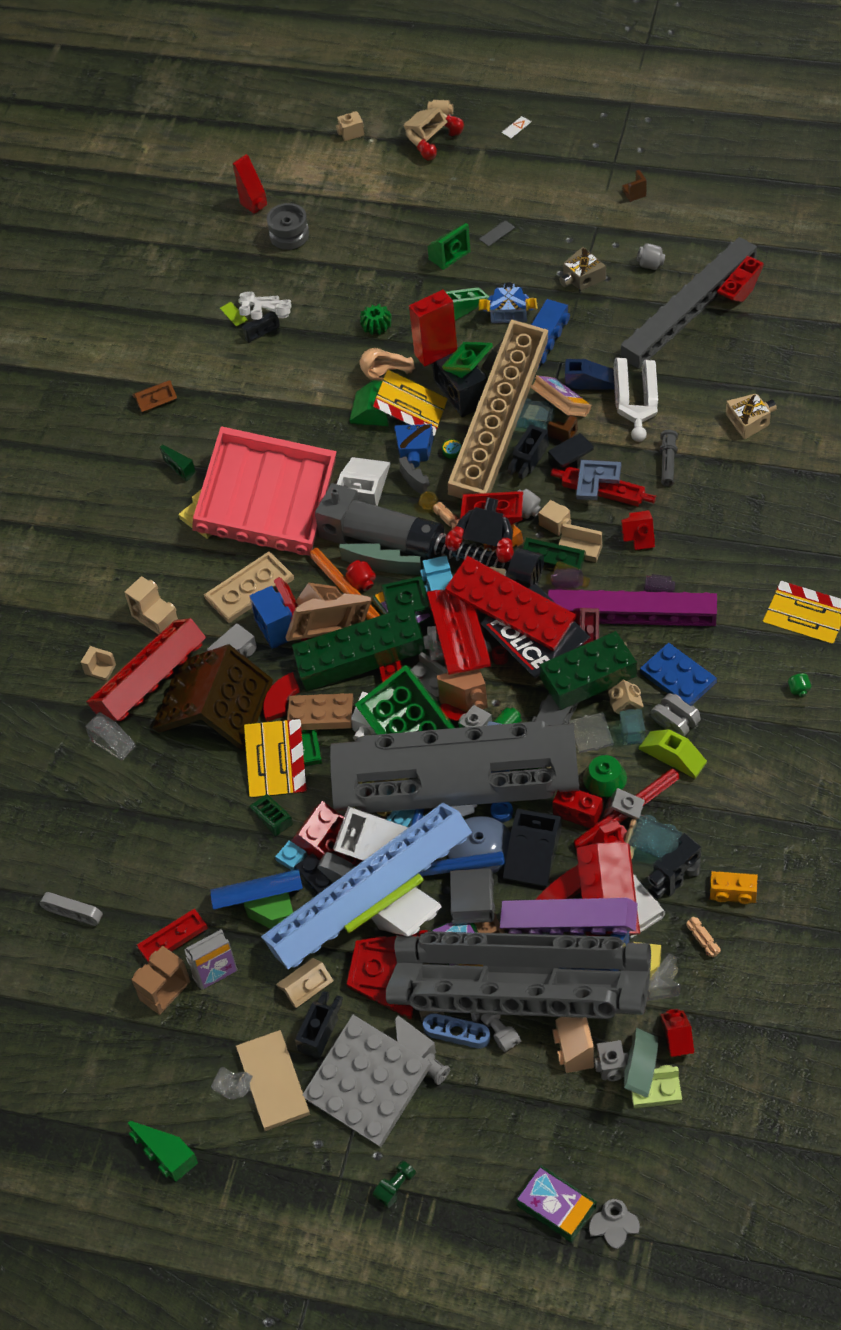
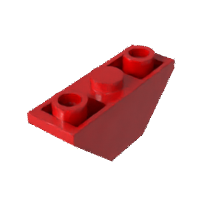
M747 256L717 290V293L734 301L743 302L753 291L764 263Z

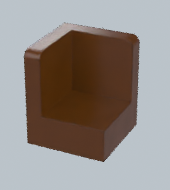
M636 170V181L622 185V191L630 202L647 196V180L640 170Z
M570 415L565 423L550 421L547 424L548 437L565 442L575 436L578 431L577 417Z

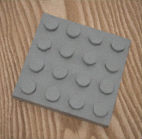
M352 1015L302 1095L314 1105L382 1147L432 1066V1063L360 1018Z

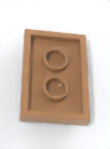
M353 693L290 696L287 720L300 719L301 730L352 728Z

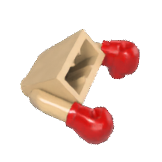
M437 107L417 112L410 120L405 122L404 129L408 139L417 146L422 157L428 161L436 157L437 150L435 145L429 144L426 141L443 126L448 128L450 136L460 135L464 129V122L460 118L442 113L440 108Z

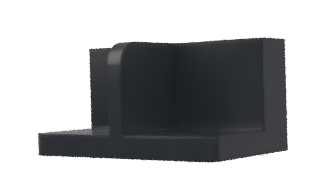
M579 433L548 451L549 465L555 468L559 465L565 467L571 463L575 468L580 467V458L593 451L594 446Z

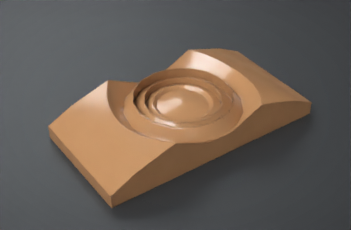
M346 593L336 600L310 599L295 608L285 638L287 641L321 636L363 622L372 600L369 596Z

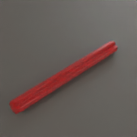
M670 769L635 796L645 800L644 806L679 780V773L675 769ZM616 810L575 839V848L591 845L600 826L615 821L621 823L629 816Z

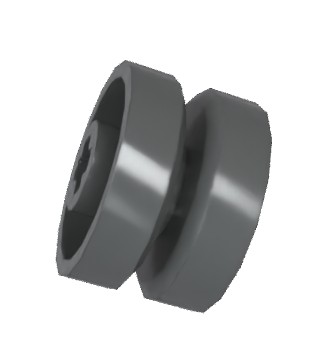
M284 203L275 206L269 211L267 225L271 243L275 247L291 250L302 246L308 240L307 216L305 210L300 205Z

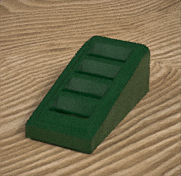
M165 445L160 446L163 460L187 482L196 473L193 460Z
M268 794L249 806L275 837L293 825L292 817ZM266 802L268 803V804H266L264 807H262L261 809L258 808V807H260L261 805H263L264 803H266ZM272 807V809H270L268 812H266L265 814L263 813L265 810ZM274 812H276V814H274L272 817L268 818V816H270L271 814H273Z

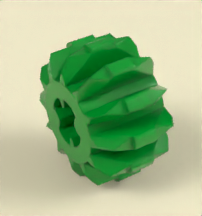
M372 304L370 308L365 307V310L361 311L360 325L365 333L370 332L371 335L378 333L380 335V332H387V328L391 327V313L386 306L381 307L380 304L377 306Z

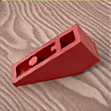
M246 154L233 163L240 204L255 214L267 205V199L255 168Z

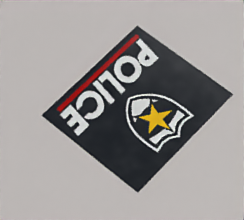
M537 584L529 588L554 602ZM488 617L480 623L535 678L540 675L541 663L576 649L591 638L574 621L556 650L552 651L492 617Z

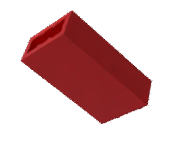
M444 290L409 305L414 355L424 367L454 353L458 349L453 300Z

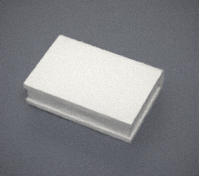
M633 874L641 933L661 920L665 915V911L659 905V902L636 878L637 876Z

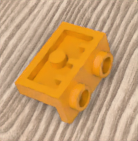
M711 872L710 900L718 902L735 901L742 904L756 903V874Z

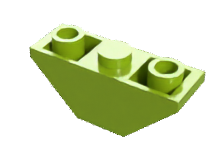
M670 729L650 731L639 746V750L694 779L697 778L707 764V760L689 739Z

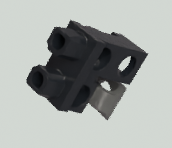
M684 833L678 838V847L673 852L665 854L662 857V861L657 859L653 863L654 871L648 876V881L651 884L648 887V891L656 899H659L665 893L671 897L675 893V889L683 884L684 874L692 877L700 873L701 846Z

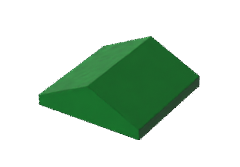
M463 342L442 368L462 378L475 368L493 347V344Z

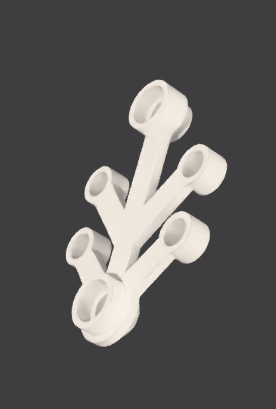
M244 292L240 294L238 302L242 304L239 307L240 315L246 316L251 314V318L255 320L263 317L262 308L275 312L278 318H287L291 313V300H279V296L255 297L253 292ZM254 305V309L251 311L250 306Z

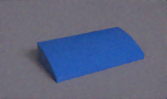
M297 869L211 889L213 909L303 889L300 872Z

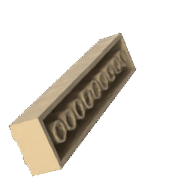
M511 319L448 481V495L462 499L463 494L491 493L548 342L547 329Z

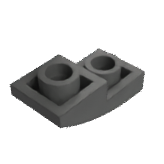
M407 457L399 458L400 472L406 482L416 492L427 496V487L430 486L427 475L423 476L420 468L415 470L413 463L409 464Z
M326 852L317 868L334 882L356 866L342 857Z

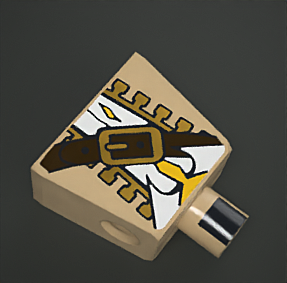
M758 394L728 400L726 405V415L743 439H747L770 424L771 412L777 410L774 400L771 399L763 402Z

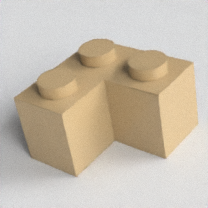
M141 576L125 591L129 609L133 618L157 634H160L174 620H178L176 608L172 603H166L160 598L157 590L158 586L154 581H148Z

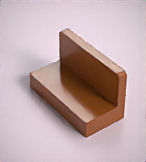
M170 380L132 394L136 398L141 412L177 399Z

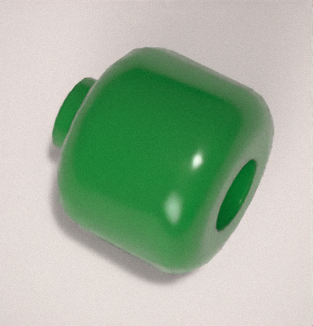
M805 673L793 675L788 679V685L793 695L805 696L812 688L810 679Z

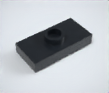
M271 311L263 315L261 319L253 320L242 326L245 340L249 343L279 328L278 315Z

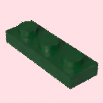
M527 537L523 549L544 555V564L581 572L586 555L585 550Z

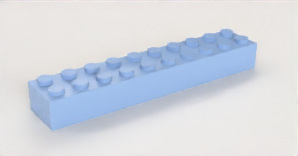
M441 803L262 935V939L275 958L287 969L298 966L309 953H315L324 942L337 937L340 930L344 928V925L406 883L417 873L427 870L437 858L446 856L449 853V849L465 842L467 836L472 831L458 810L445 803Z

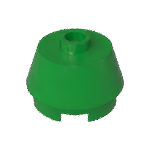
M601 755L594 758L587 766L583 774V782L590 794L608 799L617 788L623 790L627 782V774L616 758L609 755Z

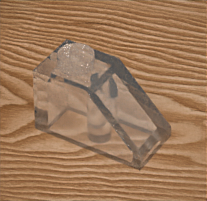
M101 712L85 726L90 741L120 760H123L136 746L134 741L114 720Z

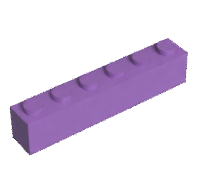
M629 898L502 901L500 928L507 931L508 934L529 933L542 935L549 932L550 935H563V932H570L572 935H584V932H591L595 935H605L606 931H613L614 934L626 935L627 931H636L638 903Z

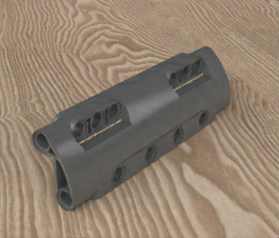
M544 721L368 735L357 738L355 742L331 743L330 747L332 797L335 811L347 810L348 806L352 808L357 806L363 812L375 813L436 808L441 803L449 806L524 801L551 798L556 793V790H559V793L579 791L574 723L549 725ZM539 767H551V768H546V769H534V770H522V771H509V772L491 773V771L514 770V769H527V768H539ZM416 777H418V779H411V780H399V781H387V782H375V783H362V784H358V782L380 781V780H392V779H404V778H416Z
M437 931L423 933L420 937L397 936L395 940L397 964L386 988V1001L388 1004L411 1005L420 1011L604 1019L612 1018L615 1014L643 1015L649 991L651 946L649 943H627L626 945L618 937ZM423 963L477 964L483 966L429 965ZM559 967H563V968H592V969H621V971L572 970V969H559Z

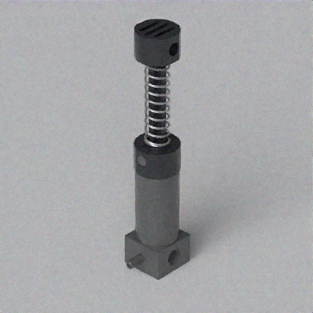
M331 483L315 511L319 538L335 543L346 544L349 537L371 544H380L381 547L400 550L401 553L407 554V556H420L421 560L437 558L439 553H442V556H445V554L449 555V559L456 557L457 561L460 559L465 560L468 555L488 567L505 569L508 578L528 589L534 584L538 585L543 572L544 555L522 548L516 549L511 561L507 563L498 561L495 553L496 550L492 552L490 547L484 549L483 545L477 547L476 543L470 545L468 541L461 542V546L457 551H451L445 545L446 534H444L443 524L359 501L357 490Z

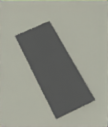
M505 220L479 238V240L490 246L515 227Z

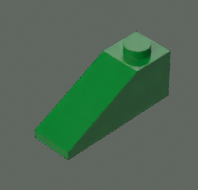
M479 287L446 292L453 300L455 320L478 308L480 299L489 298Z

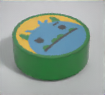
M454 439L445 441L442 445L443 455L449 459L457 458L462 445L458 440Z

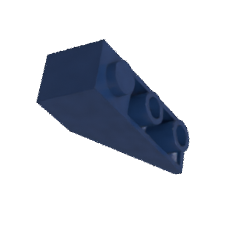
M566 359L565 386L569 389H615L614 369L586 359Z

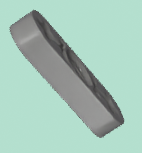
M46 892L40 901V906L49 912L94 926L98 925L103 915L94 906L50 892Z

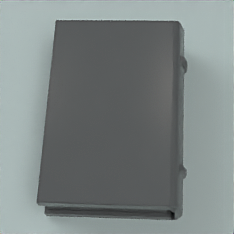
M491 869L450 871L452 924L492 922L494 920L495 904L493 896L494 880Z

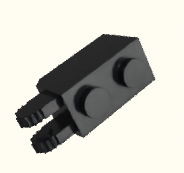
M529 425L514 448L513 460L507 470L509 475H513L517 469H519L518 477L520 479H524L528 473H532L549 446L548 430Z
M323 991L318 1002L314 1001L311 1004L295 1038L298 1052L317 1059L321 1058L338 1021L337 1014L343 1002V997L337 995L330 1007L326 1005L329 1000V992Z

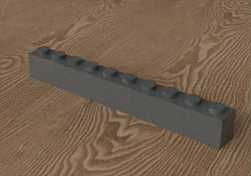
M741 237L731 242L722 253H719L711 263L705 266L704 270L696 274L692 281L684 285L680 292L672 296L667 304L660 307L655 315L648 318L642 327L636 329L630 338L623 341L621 344V358H626L628 363L640 369L643 366L644 360L652 358L719 295L717 290L747 256L754 259L757 258V246Z

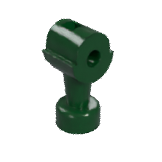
M401 1161L397 1165L396 1170L398 1173L390 1181L386 1178L382 1179L373 1192V1197L388 1208L396 1203L397 1191L405 1179L411 1180L416 1175L414 1168L405 1161Z

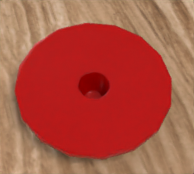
M447 703L440 705L442 711L451 720L459 721L460 717L467 713Z

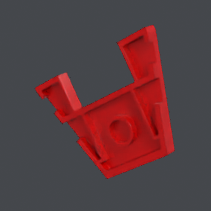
M421 930L419 931V933H415L412 936L420 937L423 933H426L428 931ZM397 936L357 940L347 987L408 1019H412L414 1008L411 1005L388 1004L386 1001V988L397 964L395 954V940Z

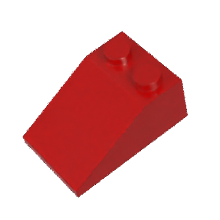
M523 491L463 494L460 519L469 510H474L475 507L484 509L486 499L489 497L499 500L496 512L504 513L512 525L522 520L524 493Z

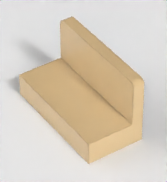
M563 523L562 537L559 545L585 550L584 560L597 562L602 549V532Z
M312 958L276 985L285 992L292 1005L297 1008L333 982V979L324 964Z

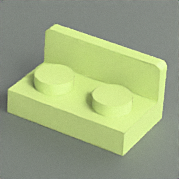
M664 1065L654 1069L651 1088L647 1098L631 1091L634 1108L682 1103L678 1067Z

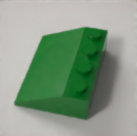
M407 665L403 666L355 704L377 735L455 728L415 673Z

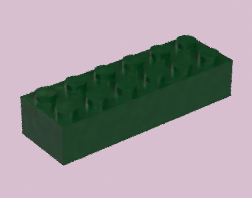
M412 605L292 645L300 678L306 691L419 655L421 652H427Z

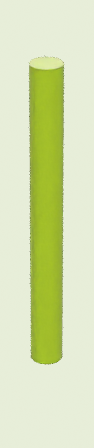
M418 873L344 925L346 931L351 933L424 881L422 876Z

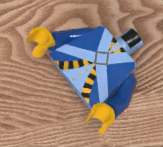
M512 282L505 283L503 288H496L494 295H491L488 299L479 300V311H490L491 323H510L511 319L527 322L526 310L538 309L537 299L529 298L527 294H523L522 288L515 287Z

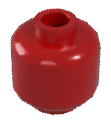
M356 560L347 567L346 579L358 591H368L374 586L373 582L376 574L366 561Z

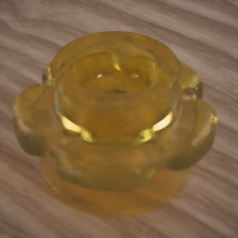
M424 492L419 499V505L424 510H431L438 503V497L433 492Z

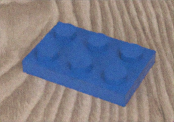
M667 643L640 668V673L667 694H677L690 706L717 683V678L670 643Z

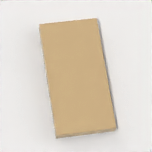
M269 551L204 594V597L230 623L252 608L249 595L269 586H272L276 592L278 589L273 580L280 577L288 584L294 580V576Z
M281 1030L236 1046L265 1131L310 1115Z

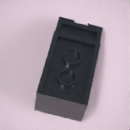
M450 354L431 363L433 379L455 410L463 417L476 411L488 377L479 370L478 364L462 378L443 370L442 366L452 356Z

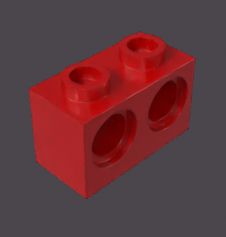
M558 790L553 800V815L561 816V819L588 828H592L598 823L603 812V799L601 797L580 790L561 793Z

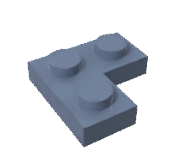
M581 460L576 494L577 499L597 500L599 483L619 484L621 462Z

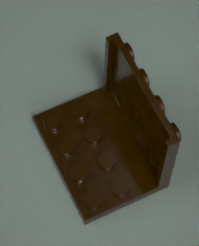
M230 644L188 658L183 664L177 665V672L170 682L167 695L163 698V705L155 717L156 721L153 729L160 733L203 720L237 748L244 750L246 749L244 725L257 723L273 679Z

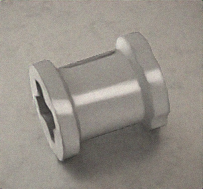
M430 1053L424 1058L432 1063L427 1074L434 1079L435 1084L439 1085L449 1075L450 1067L442 1065L435 1059V1055Z

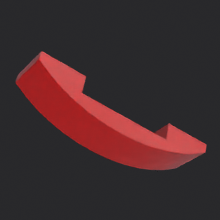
M576 865L556 879L535 900L571 899L580 893L579 866Z

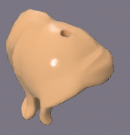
M371 348L365 351L359 361L361 370L372 381H383L384 378H380V376L385 374L387 370L398 369L408 374L412 373V370L415 369L412 357L405 358L399 354L386 352L378 348Z

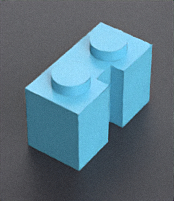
M447 556L422 561L423 569L420 570L423 582H427V585H425L426 594L428 591L445 590L453 578Z

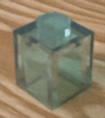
M628 709L620 712V728L624 745L642 743L645 739V726L641 709Z

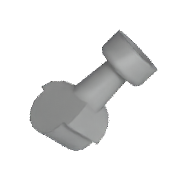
M483 1014L481 1021L487 1027L492 1026L495 1031L494 1039L504 1052L521 1042L519 1035L512 1026L505 1027L499 1020L500 1014Z

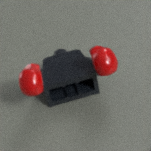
M487 497L484 509L475 507L474 510H469L446 535V547L451 551H457L461 546L462 539L497 546L496 555L498 561L501 563L511 561L514 554L513 530L505 514L496 512L499 500Z

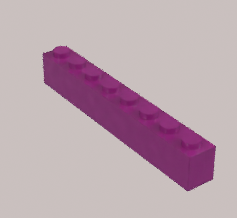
M562 589L549 590L548 596L556 604L573 612L574 608H598L599 623L716 626L717 593Z

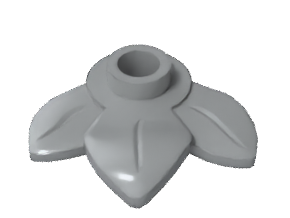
M611 1199L604 1204L601 1212L592 1217L589 1231L591 1236L604 1235L607 1243L612 1248L618 1249L624 1244L627 1233H639L640 1225L636 1215L628 1212L626 1205L622 1201ZM616 1209L619 1211V1214L613 1216L610 1214L611 1210Z

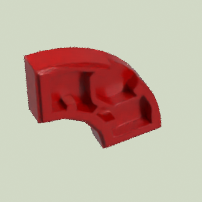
M293 672L277 680L267 692L263 708L266 722L286 716V706L289 697L300 693Z

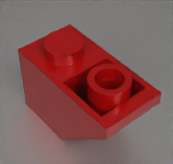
M671 1009L664 1014H660L670 1056L695 1053L691 1025L684 1011Z

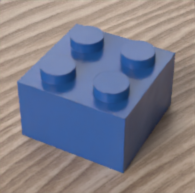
M269 586L249 595L254 619L271 649L289 642L285 637L291 622L292 613L288 606L284 607V600L280 592H275L274 588Z

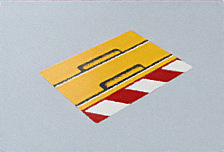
M387 370L373 407L410 425L432 424L434 436L448 399L397 373Z
M781 581L763 622L834 643L841 627V599Z
M301 720L245 724L249 796L305 792L306 780Z

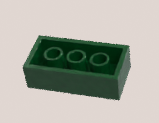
M617 631L540 664V679L560 710L608 690L622 680L628 681L637 677V661Z

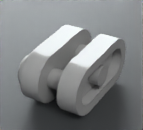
M667 694L661 700L662 705L657 704L650 711L651 717L656 723L666 730L670 729L682 736L689 732V727H695L701 720L698 709L685 703L677 694Z

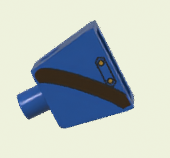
M432 424L396 425L395 434L400 458L407 457L409 464L413 463L414 468L419 467L420 461L429 460L433 443Z

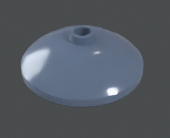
M475 816L465 819L472 833L467 836L465 842L449 849L448 858L452 859L501 851L504 854L506 863L511 835L508 828L502 822L487 816ZM505 863L503 865L476 869H491L493 874L501 870Z

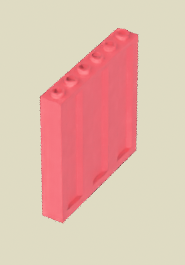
M221 426L193 516L192 530L203 534L216 535L221 538H230L240 542H248L259 546L276 548L281 551L285 550L299 555L310 556L309 553L313 549L318 530L315 511L329 488L337 451Z

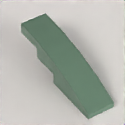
M380 544L339 545L341 560L349 563L360 560L366 561L376 571L421 575L420 556H401L400 550H381Z
M638 1028L635 1029L632 1035V1046L628 1052V1063L624 1070V1088L647 1098L656 1064L658 1037Z

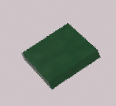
M422 576L381 585L388 613L411 605L416 616L431 613Z

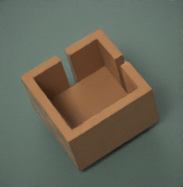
M164 946L158 951L153 952L149 958V964L139 968L131 979L139 1000L159 1015L191 982L184 961Z

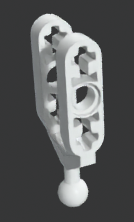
M616 358L614 362V384L617 413L634 422L631 437L634 441L641 442L647 435L646 430L642 427V422L656 416L658 412L655 360H644L643 362L644 406L629 405L627 359Z

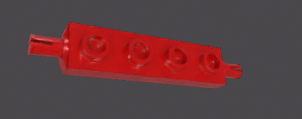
M568 467L565 471L553 468L551 476L561 478L563 487L577 490L580 469ZM621 480L619 484L599 483L598 496L637 507L642 501L653 504L656 501V495L645 493L644 486Z

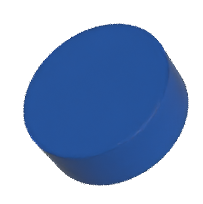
M499 802L491 805L492 818L502 823L512 818L513 808L510 802Z

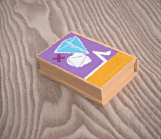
M536 375V380L530 388L566 415L587 416L591 410V404L556 378Z

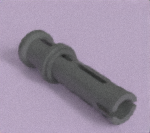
M664 430L660 434V439L662 440V445L660 446V453L662 454L661 483L667 487L674 484V456L678 451L676 446L678 433L674 430Z

